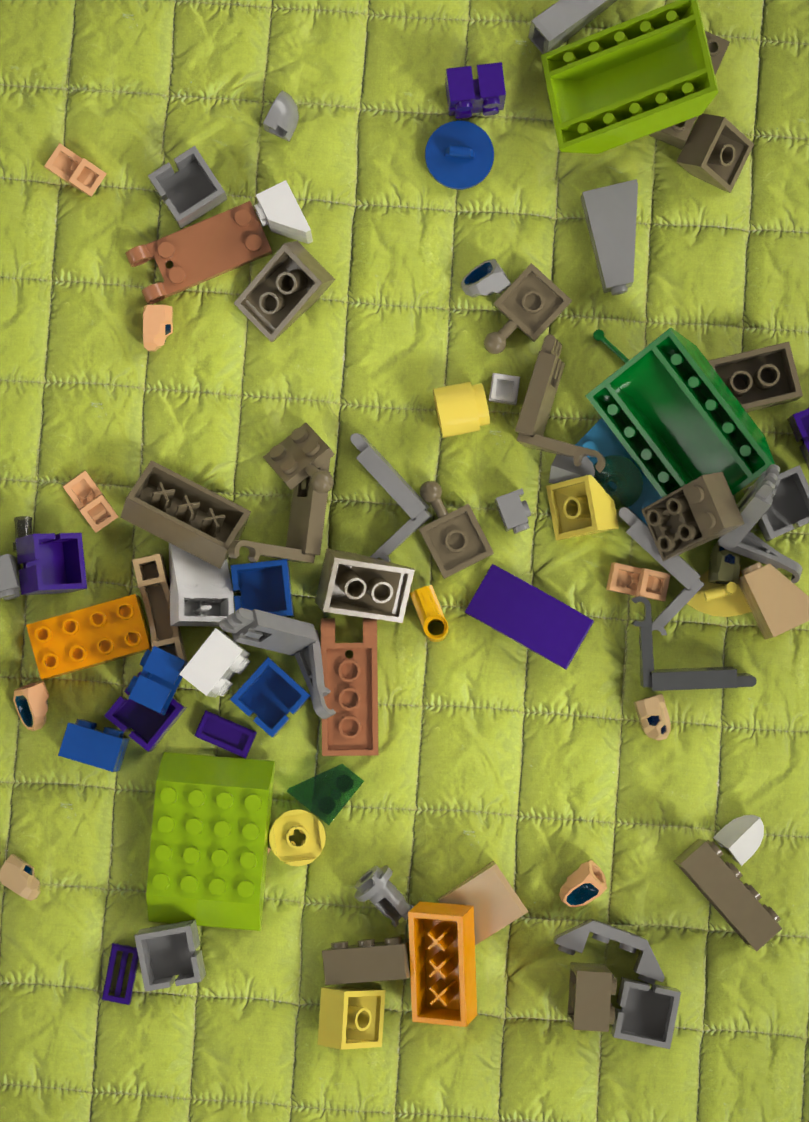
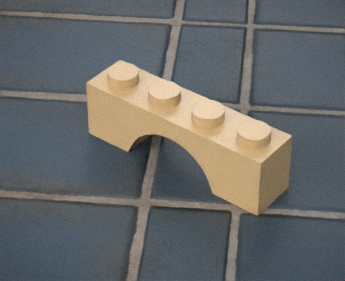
M159 553L132 560L138 588L147 613L152 649L156 646L187 662L180 627L170 626V584L163 556Z

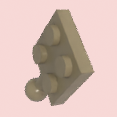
M531 263L494 302L493 305L509 321L498 332L489 333L485 337V349L491 354L501 353L506 347V339L517 327L535 342L569 306L572 300Z
M307 423L295 429L290 436L263 456L290 490L308 476L311 478L313 490L318 493H327L333 487V477L326 471H319L318 468L335 454Z
M427 481L420 488V496L424 501L431 503L438 519L419 528V531L440 573L445 579L493 555L494 552L470 505L467 504L448 514L441 500V486L435 481Z

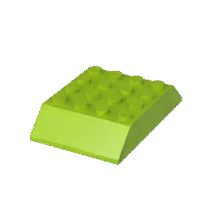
M677 0L541 55L558 146L561 152L599 154L702 115L719 92L698 0Z
M163 752L156 779L146 891L148 921L177 923L196 919L197 926L261 931L275 761Z

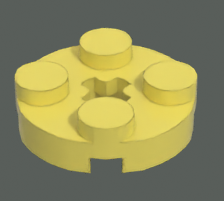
M293 809L283 813L275 820L269 833V843L272 852L281 861L290 866H304L312 863L321 854L326 842V832L322 822L315 814L302 809ZM299 829L300 833L306 836V839L301 841L300 846H296L295 841H290L289 839L290 836L294 835V830Z

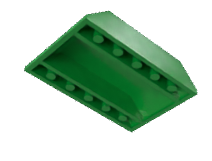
M672 327L585 395L662 498L702 475L723 472L732 495H735L758 478L770 465L775 464L767 440L758 426L698 347Z

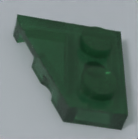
M342 763L290 787L287 792L326 824L330 825L364 780Z

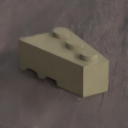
M390 937L385 938L384 942H375V939L359 940L357 945H348V941L331 943V948L322 951L325 985L410 978L409 939Z

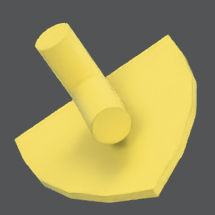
M734 559L725 562L734 564ZM740 566V575H739V577L743 576L742 573H741V570H742V569H741V566ZM709 570L699 578L705 585L687 603V605L695 610L711 616L731 617L752 612L739 584L735 582L727 584L708 582Z

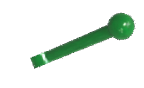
M598 329L594 332L593 338L596 341L603 342L624 363L629 361L623 353L604 337L602 330Z

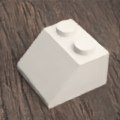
M286 180L256 194L258 203L254 207L262 226L268 224L271 232L309 244L313 242L311 229Z

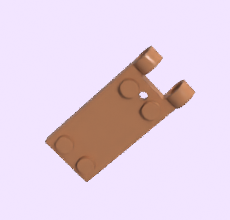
M248 201L151 243L136 246L125 254L131 267L142 265L155 258L164 282L152 284L142 290L146 303L150 305L272 254V249L252 203ZM169 261L173 262V267L167 268L166 263Z
M321 618V655L324 684L331 691L324 697L327 708L334 709L336 712L331 717L322 719V756L379 755L377 619L363 618V643H335V618ZM347 650L353 651L352 658L345 656Z

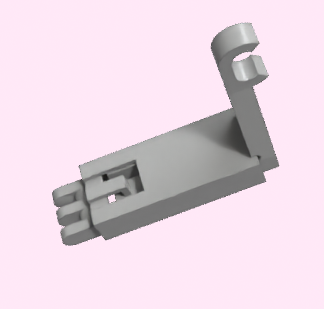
M354 433L351 435L350 440L361 452L356 459L411 518L370 556L391 562L389 555L432 515L427 510L429 506L365 436Z
M772 464L761 474L737 504L745 524L719 537L718 545L767 565L770 563L776 569L783 568L793 574L791 582L797 583L803 571L802 566L779 553L750 532L772 505V498L775 496L776 488L780 483V479L777 478L780 473V467Z
M622 507L619 510V516L630 526L626 533L686 587L652 622V631L658 630L661 632V635H667L664 628L665 625L705 584L699 579L701 575L681 556L677 555L662 561L649 527L629 508Z
M239 608L235 613L230 614L219 622V626L223 631L232 633L234 642L291 656L295 655L310 691L316 714L322 719H327L336 714L334 709L327 708L324 697L331 691L324 684L320 639L318 631L314 629L313 624L257 609L248 610L244 608Z

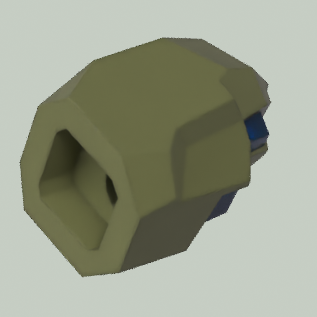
M717 542L710 555L708 582L716 584L735 582L738 584L740 555L719 546V542Z

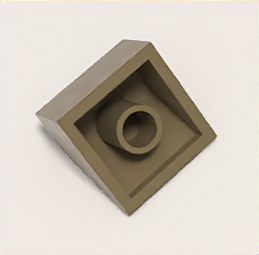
M702 113V115L698 116L677 163L692 176L731 193L754 143L725 117Z

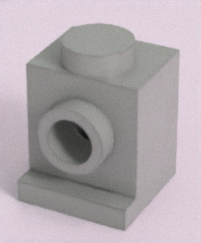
M522 488L495 499L506 532L513 530L514 534L530 528L527 518L531 516L529 506L526 500H520V497L524 495Z

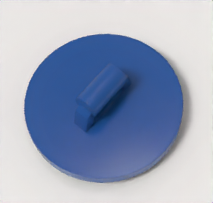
M452 121L437 128L430 136L426 145L425 161L430 174L441 185L456 190L469 189L481 183L488 176L494 161V148L487 133L476 124L468 121Z

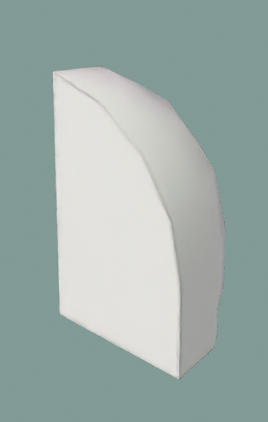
M743 815L725 825L713 839L721 848H726L733 856L732 859L742 866L759 848L764 836V825L758 816Z

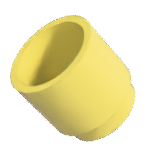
M469 381L433 389L442 438L480 431V426L490 424L488 405L482 383L471 385Z

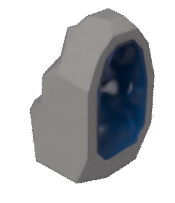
M496 259L484 261L472 269L461 282L462 290L470 297L501 293L511 285Z

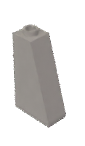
M559 0L531 21L528 38L542 54L555 50L617 0Z
M637 179L584 191L581 195V203L604 293L611 292L612 295L628 292L627 288L631 287L634 282Z

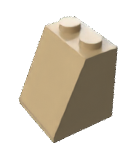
M758 562L741 570L743 576L739 577L738 584L764 639L773 638L809 621V596L769 563L762 567L761 562Z
M494 861L438 898L440 903L474 906L475 945L528 912Z

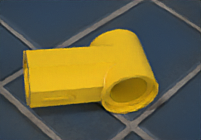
M424 586L409 593L426 638L432 642L444 640L449 631L448 622L445 619L433 586ZM435 621L442 623L444 631L440 635H432L428 631L430 623Z

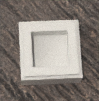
M493 373L489 401L516 405L520 377Z

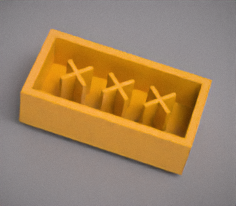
M136 594L26 625L42 680H48L143 653L147 649L152 650L140 598Z
M420 901L408 911L412 1022L467 1027L477 1016L474 906Z

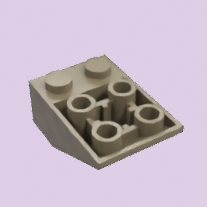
M723 472L702 475L641 509L662 561L671 559L721 537L745 524Z

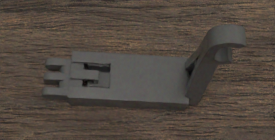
M642 596L631 598L634 603L642 602L645 612L643 620H634L631 623L639 627L640 685L642 687H649L652 691L753 687L756 685L757 680L749 673H737V669L732 666L654 669L651 604L648 599Z

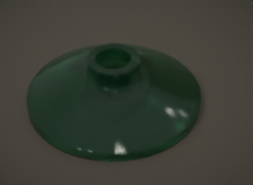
M619 455L605 456V467L602 472L599 473L596 470L595 465L597 462L593 465L595 469L594 478L614 500L616 509L628 508L641 496L643 490L642 474L638 467L626 457ZM609 482H614L617 489L611 488Z

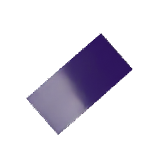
M494 564L491 565L465 610L467 615L488 625L495 631L567 670L594 623L589 617Z

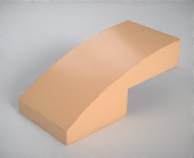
M60 143L44 166V168L92 197L107 174Z
M86 470L63 485L64 490L76 504L95 533L119 517Z
M614 562L611 563L606 590L665 602L671 574Z

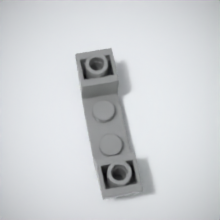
M589 919L556 935L554 938V943L559 945V951L573 956L575 951L583 952L589 932L594 933L593 939L607 944L610 939L620 942L619 948L635 953L636 949H639L640 952L633 969L639 974L638 979L650 984H655L656 980L664 981L665 976L648 941L644 937L594 919Z

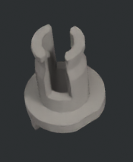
M387 865L381 868L374 866L355 884L357 891L354 897L359 902H365L369 899L384 916L392 921L391 924L397 927L401 917L405 920L408 919V911L414 906L412 904L409 905L402 893L389 881L393 871Z

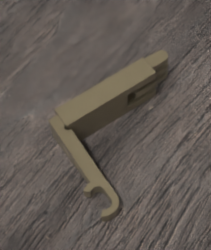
M547 335L541 351H539L515 429L518 433L517 441L524 447L574 458V465L577 467L582 465L581 461L585 456L597 458L598 462L595 468L600 473L605 467V458L600 452L543 436L565 363L559 359L562 344L553 335Z
M330 459L321 465L318 470L331 473L329 472ZM308 476L293 488L286 547L247 540H235L229 546V557L237 558L240 555L239 549L242 546L249 549L248 559L250 562H257L260 556L281 560L287 559L297 563H314L315 555H320L328 492L318 493L314 491L311 486V478Z

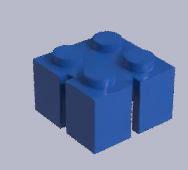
M287 559L230 565L233 591L235 593L241 592V596H234L235 611L239 608L257 609L287 618L294 617L289 562Z
M156 646L153 647L152 651L147 649L140 662V665L143 667L139 677L134 675L127 688V691L130 692L129 699L165 715L183 678L179 674L188 662Z
M268 657L230 700L247 716L251 717L255 713L257 717L253 721L274 738L290 720L287 714L291 712L295 715L311 696Z
M77 719L76 723L67 724L58 756L111 772L120 771L129 738L123 737V731L111 727H104V730L101 731L96 729L97 723L84 719Z

